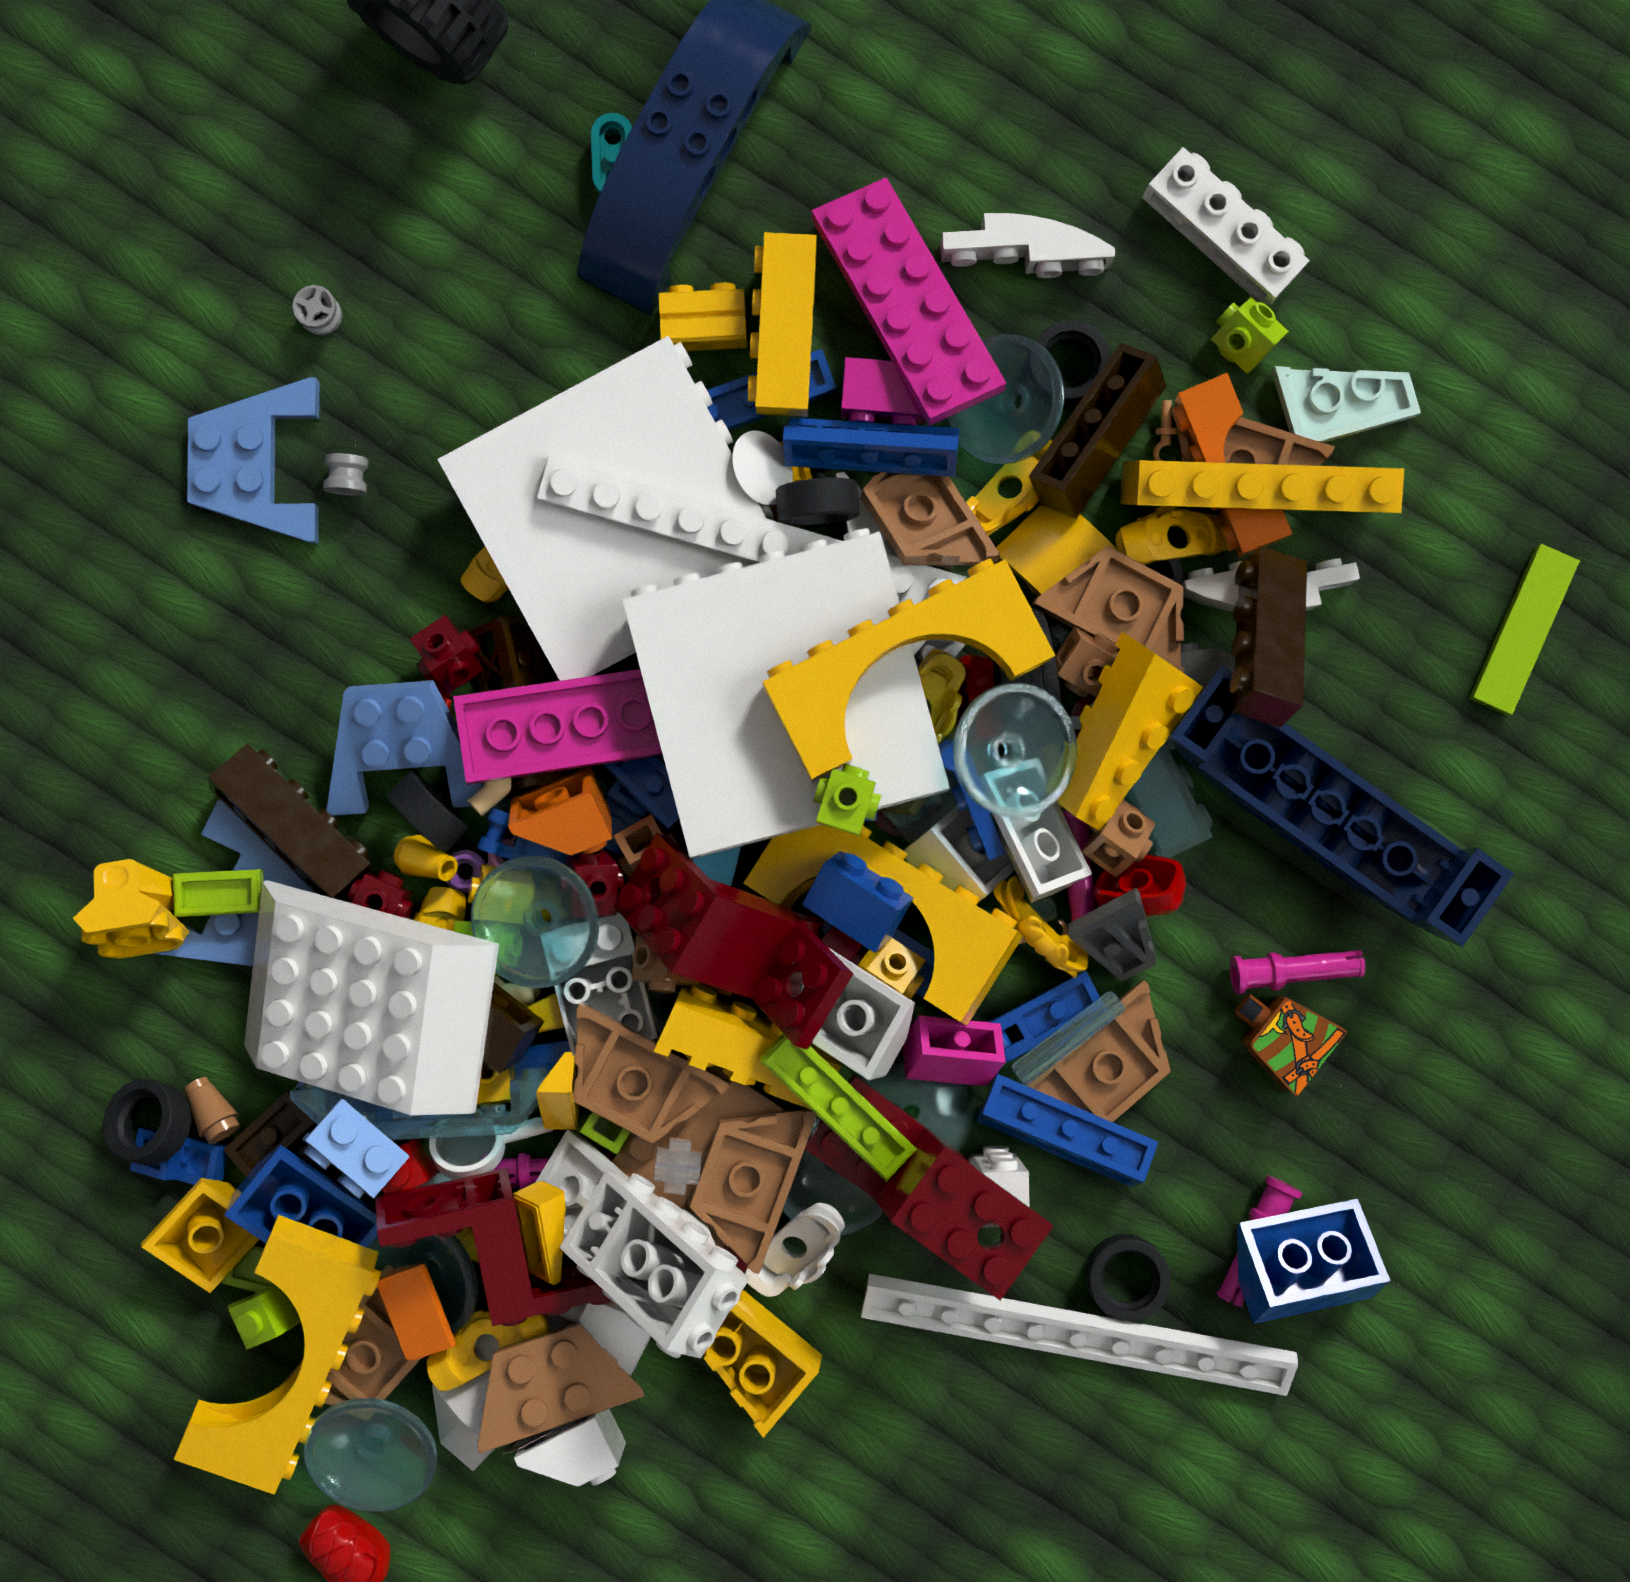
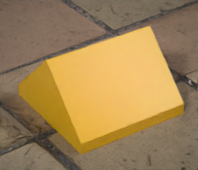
M201 1178L142 1241L141 1247L211 1293L260 1239L224 1216L231 1196L237 1188L231 1182Z

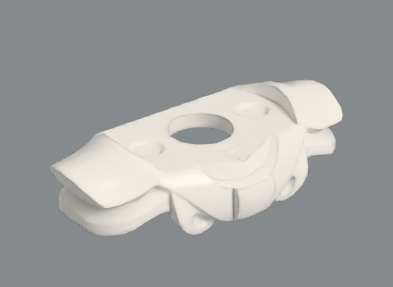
M816 1203L797 1214L773 1236L760 1273H753L747 1268L745 1275L750 1278L747 1283L760 1294L772 1297L779 1295L787 1287H791L795 1291L802 1284L817 1280L824 1273L826 1264L833 1257L834 1247L839 1243L840 1234L845 1228L844 1221L839 1212L831 1205ZM788 1237H797L806 1244L807 1251L802 1254H793L784 1247L783 1240Z

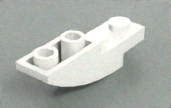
M984 213L981 230L943 232L940 254L941 262H951V265L957 267L971 266L977 260L993 259V262L996 264H1011L1024 257L1026 274L1036 273L1039 278H1054L1062 275L1064 271H1079V274L1082 276L1101 274L1104 272V269L1110 268L1115 257V248L1090 233L1055 220L1012 213Z
M1341 558L1315 564L1316 571L1307 572L1306 611L1313 610L1322 605L1319 591L1348 586L1359 580L1357 563L1342 565ZM1242 561L1230 564V571L1214 574L1213 568H1204L1187 573L1188 580H1184L1182 585L1183 597L1199 604L1233 612L1238 600V585L1235 584V574Z

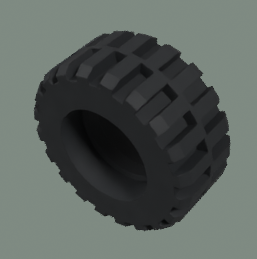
M347 0V5L352 11L356 12L361 17L360 19L368 27L372 28L384 42L389 43L398 53L405 58H409L424 71L427 70L441 80L446 79L454 85L459 84L462 86L474 82L508 32V16L505 15V9L502 4L496 0Z

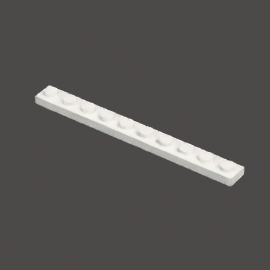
M549 455L537 499L758 563L760 556L776 551H784L785 556L802 552L801 546L813 541L826 540L827 545L841 542V540ZM886 554L899 603L911 599L915 605L930 597L927 591L933 586L948 579H951L955 585L967 578L927 565H903L898 557Z
M869 1274L861 1311V1318L1284 1396L1288 1394L1298 1367L1297 1352L1136 1322L1120 1321L1114 1318L1002 1298L999 1301L994 1296Z

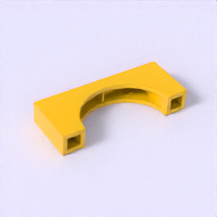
M1147 460L1123 461L1120 504L1401 513L1404 468Z
M991 558L982 561L967 570L969 578L955 585L951 579L945 580L927 591L930 596L929 598L915 605L911 599L903 601L887 611L890 616L889 618L875 625L871 619L866 620L847 631L850 638L836 645H833L831 639L824 641L807 651L810 658L794 666L791 660H787L767 671L769 679L762 682L763 688L811 782L831 773L832 769L837 770L843 767L844 764L852 762L853 758L845 735V713L848 700L865 672L890 652L905 645L926 640L960 642L972 646L991 657L1002 668L1010 681L1051 661L1056 656L1006 559L996 564L993 563Z
M820 825L774 837L770 840L743 884L768 900L786 906L789 909L802 895L810 890L824 862L839 851L858 856L866 863L867 868L879 876L891 878L903 887L904 892L914 898L912 902L923 915L929 927L934 945V971L931 983L923 999L965 1025L969 1024L1023 937L1014 929L1018 921L997 908L993 910L992 914H989L976 906L980 901L978 896L960 885L957 886L955 891L947 888L940 883L944 877L942 874L924 863H921L918 869L904 861L907 853L887 840H885L881 847L868 839L872 831L862 826L860 836Z
M278 1215L254 1273L275 1284L294 1305L304 1332V1357L285 1382L262 1397L235 1404H217L198 1400L174 1460L275 1495L282 1478L291 1479L300 1454L294 1453L298 1442L307 1443L316 1418L310 1416L314 1405L320 1408L323 1407L332 1382L326 1380L330 1369L339 1371L348 1349V1345L342 1343L347 1332L356 1333L365 1308L359 1307L363 1295L369 1297L373 1295L379 1281L381 1271L374 1269L379 1254L378 1251Z

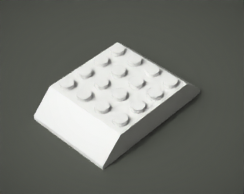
M269 880L262 882L244 1046L257 1069L408 1115L472 1114L476 1111L499 944Z

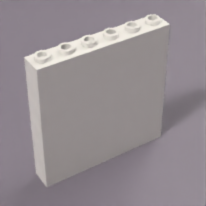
M669 336L437 459L560 681L593 676L636 652L635 650L626 653L621 652V643L627 617L622 599L632 597V590L647 585H656L657 590L674 586L673 580L684 575L699 574L701 579L716 575V569L726 564L741 562L743 568L758 564V562L537 499L548 455L769 520L774 519L769 506L760 504L750 498L738 483L733 469L732 453L727 446L733 443V439L722 419L715 422L707 407L712 405L713 402L702 381L694 384L687 368L692 366V362L681 342L673 345Z
M867 528L855 530L843 536L844 541L827 545L826 540L813 541L801 546L802 552L785 556L784 551L768 553L758 558V564L743 568L741 562L726 564L716 569V575L701 579L699 574L684 575L673 580L674 586L657 590L656 585L642 586L631 591L632 597L622 599L691 859L822 825L816 823L821 804L813 802L820 778L813 782L809 779L763 688L762 682L769 679L767 671L776 665L791 660L794 666L810 658L807 651L814 646L830 639L833 645H836L850 638L847 631L852 627L869 619L875 625L890 617L887 611L899 604V599L880 531L870 534ZM911 644L905 645L882 657L865 672L853 689L846 707L845 735L853 758L852 762L848 763V765L870 772L868 780L876 782L874 793L882 795L877 810L947 792L950 789ZM831 773L825 775L824 777L830 778ZM844 791L839 795V801L845 806H850L856 802V797L852 792Z

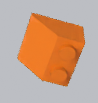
M591 766L557 779L553 783L540 786L511 798L508 827L513 835L568 855H574L581 851L583 854L594 853L602 849L607 844V841L612 839L611 809Z

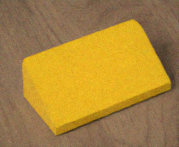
M565 1052L536 1091L545 1129L576 1130V1127H578L580 1105L574 1102L576 1064L575 1056L572 1052Z

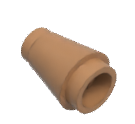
M201 1077L183 1089L187 1096L199 1137H205L209 1144L224 1140L240 1128V1124L237 1121L239 1114L214 1085L209 1082L207 1077Z

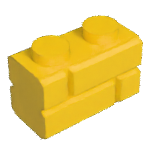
M723 282L710 286V290L694 291L690 285H674L668 288V292L659 293L661 339L669 336L673 345L681 342L686 351L748 348L744 289H736L735 284Z

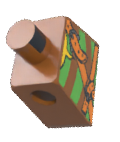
M1248 994L1234 1011L1236 1016L1251 1027L1242 1038V1045L1284 1091L1296 1097L1347 1033L1345 1029L1279 995L1273 998L1268 1006H1265L1252 994Z

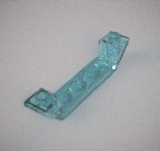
M548 1068L522 1069V1076H516L510 1080L511 1111H506L505 1104L480 1106L479 1113L408 1115L392 1110L393 1116L376 1117V1110L357 1111L390 1140L513 1134L539 1107L536 1091L548 1075ZM307 1083L290 1091V1100L317 1125L341 1098L345 1100V1095Z

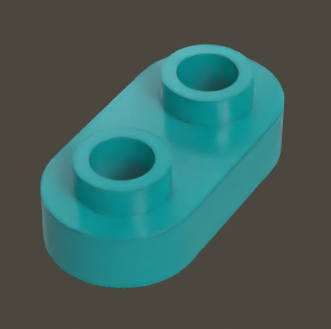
M618 113L601 115L596 119L591 129L592 178L599 195L619 151L632 129L629 120ZM610 135H619L621 140L615 145L608 144L606 140Z

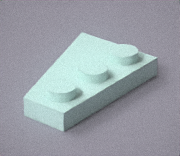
M1278 366L1271 370L1289 432L1322 443L1410 419L1421 413L1409 372L1366 370L1339 372L1322 368L1295 370L1290 369V367Z

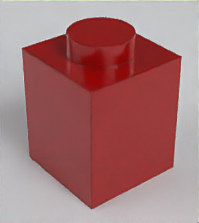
M418 1137L399 1146L410 1157L382 1188L385 1195L415 1189L437 1175Z

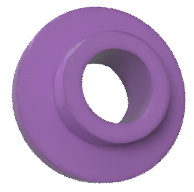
M460 850L450 855L457 860L458 867L454 877L446 881V883L453 889L468 893L471 878H479L481 864L486 865V863L478 853L470 850ZM464 863L470 864L473 868V875L467 880L462 879L459 875V868Z

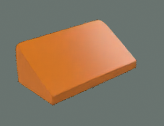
M425 1263L398 1267L379 1278L377 1283L378 1291L407 1361L417 1360L456 1346L455 1338Z

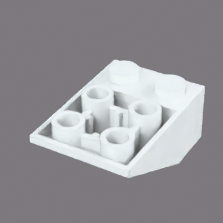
M619 912L617 915L603 916L541 933L570 1050L574 1056L577 1044L578 1018H576V1010L581 1002L650 1039L658 1038L648 983L632 980L633 953L637 933Z

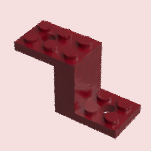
M656 833L649 847L642 853L639 864L628 883L620 891L619 898L614 905L616 910L671 973L752 998L791 1043L808 1050L854 974L788 907L709 879L670 837L660 833ZM801 982H802L803 985H804V988H803L802 992L799 994V988H800V984H801Z
M853 1074L848 1083L917 1150L887 1182L822 1119H820L810 1133L805 1150L873 1198L893 1224L1001 1301L1054 1225L978 1170L957 1149ZM988 1223L999 1225L1001 1231L999 1240L992 1246H981L977 1240L980 1228Z
M507 1168L375 1198L377 1234L380 1247L388 1245L394 1248L407 1247L416 1243L418 1238L431 1235L450 1237L459 1234L463 1228L472 1226L492 1326L500 1324L503 1326H515L525 1322L529 1317L541 1314L556 1316L568 1312L571 1307L587 1303L603 1305L611 1302L602 1293L603 1289L591 1278L581 1273L576 1267L577 1264L568 1255L562 1256L561 1282L556 1285H552L528 1272Z

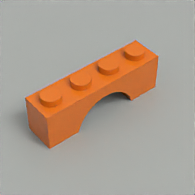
M1228 373L1179 392L1175 399L1177 406L1172 408V414L1180 432L1187 430L1193 446L1188 447L1191 462L1226 463L1224 444L1227 433L1243 415V410ZM1210 507L1212 511L1219 509L1225 523L1224 526L1220 527L1221 536L1228 551L1235 549L1238 558L1255 552L1259 546L1267 547L1287 539L1293 534L1283 509Z

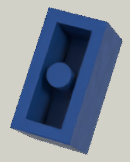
M839 851L824 862L802 905L876 953L891 940L914 898L904 892L903 887L895 880L881 877L867 868L866 863L858 856Z

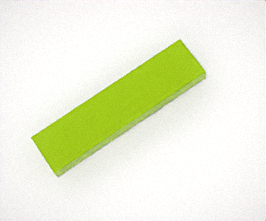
M1542 543L1536 545L1469 699L1506 716L1513 715L1580 560Z
M782 1034L759 1058L772 1073L886 1182L917 1150L811 1046L808 1050L794 1046Z

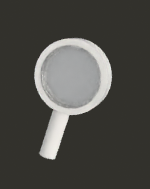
M476 1109L472 1114H450L442 1118L430 1135L429 1150L439 1172L450 1179L456 1180L494 1170L503 1158L505 1143L552 1132L553 1129H545L541 1117L501 1127L498 1120L492 1114Z

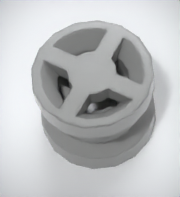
M310 285L302 288L294 297L292 306L294 315L307 331L314 335L324 336L331 334L339 327L343 315L341 306L327 289L318 285ZM321 313L325 314V315H322L321 317H318V318L315 320V316L320 315Z
M327 454L325 456V465L329 469L328 478L323 482V490L339 495H365L367 493V484L363 481V472L368 469L369 460L363 456L353 454Z

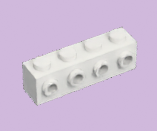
M1184 147L1149 183L1142 197L1257 302L1264 303L1268 307L1310 261L1304 256V250L1299 243L1292 238H1284L1273 228L1271 219L1264 212L1258 209L1253 210L1241 199V193L1233 184L1228 181L1222 182L1210 171V166L1203 157L1197 153H1189Z

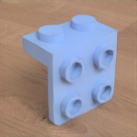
M342 1098L316 1128L302 1138L309 1145L303 1153L322 1169L326 1170L330 1164L341 1173L336 1181L359 1199L364 1193L375 1198L410 1157Z

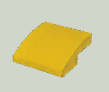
M1043 505L1034 510L996 547L1000 553L998 561L1006 559L1011 571L1023 579L1028 588L1037 596L1043 594L1106 546L1117 550L1082 515L1079 514L1077 519Z

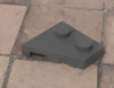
M1136 888L1068 924V937L1121 982L1156 965V950L1141 895Z

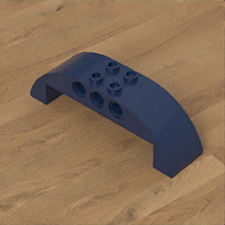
M710 0L672 55L608 174L582 244L577 268L578 278L649 316L653 315L659 304V293H665L671 282L668 264L782 59L792 64L811 30V23L767 0Z
M1221 665L1169 736L1171 743L1193 768L1228 798L1341 880L1408 922L1443 940L1463 947L1514 873L1479 848L1460 849L1286 723L1282 727H1278L1233 713V693L1229 690L1233 672Z

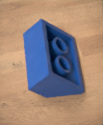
M282 1145L277 1146L257 1163L232 1194L224 1215L264 1243L267 1242L278 1215L364 1247H368L378 1235L376 1210Z
M1358 1199L1241 1222L1237 1225L1238 1283L1253 1324L1370 1299L1390 1282Z

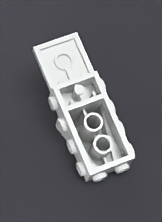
M567 1130L536 1182L545 1181L564 1190V1240L559 1248L577 1264L576 1267L581 1273L591 1278L603 1289L602 1293L608 1299L617 1303L627 1312L629 1319L635 1325L644 1329L656 1341V1345L663 1352L675 1358H680L681 1354L702 1358L705 1351L713 1344L716 1333L728 1313L739 1301L740 1294L750 1278L736 1267L738 1259L733 1254L715 1245L707 1223L703 1222L696 1213L683 1210L670 1200L656 1196L653 1193L655 1186L649 1180L635 1173L629 1178L581 1134Z

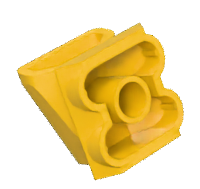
M132 859L102 863L96 866L94 869V899L73 917L75 922L81 927L82 942L97 945L98 954L108 958L122 959L177 950L183 945L185 938L190 932L171 913L174 910L173 878Z

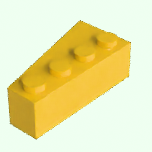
M764 232V246H755L754 272L762 273L761 289H753L752 315L760 316L759 332H751L750 358L758 359L757 376L749 375L748 402H756V414L808 417L816 271V235Z
M1121 631L1115 643V646L1120 648L1112 667L1105 665L1100 674L1098 682L1102 684V687L1093 706L1086 705L1079 718L1081 731L1076 740L1067 743L1044 790L1046 794L1076 818L1099 831L1114 815L1116 808L1134 783L1139 780L1144 769L1159 748L1166 742L1169 734L1185 712L1192 706L1195 698L1203 688L1196 681L1123 631Z
M703 984L682 986L653 1052L668 1057L673 1049L689 1058L687 1061L688 1065L704 1071L707 1067L719 1066L723 1068V1072L729 1076V1079L745 1086L755 1085L756 1081L765 1083L763 1089L767 1094L810 1109L759 1060L765 1051L783 1034L773 1022L756 1016L757 1010L743 1002L734 1001L733 1004L717 998V992ZM811 1043L810 1046L830 1066L839 1072L842 1062Z
M744 1290L740 1294L739 1301L730 1310L717 1331L713 1344L704 1353V1360L713 1372L717 1371L731 1390V1396L740 1408L744 1407L753 1419L755 1428L763 1438L819 1373L822 1359L820 1352Z

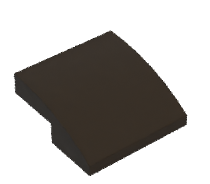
M286 1091L223 1149L245 1177L249 1175L260 1160L279 1145H282L327 1177L336 1170L331 1164L326 1170L322 1169L303 1153L309 1145L302 1138L307 1133H311L319 1123L291 1091Z

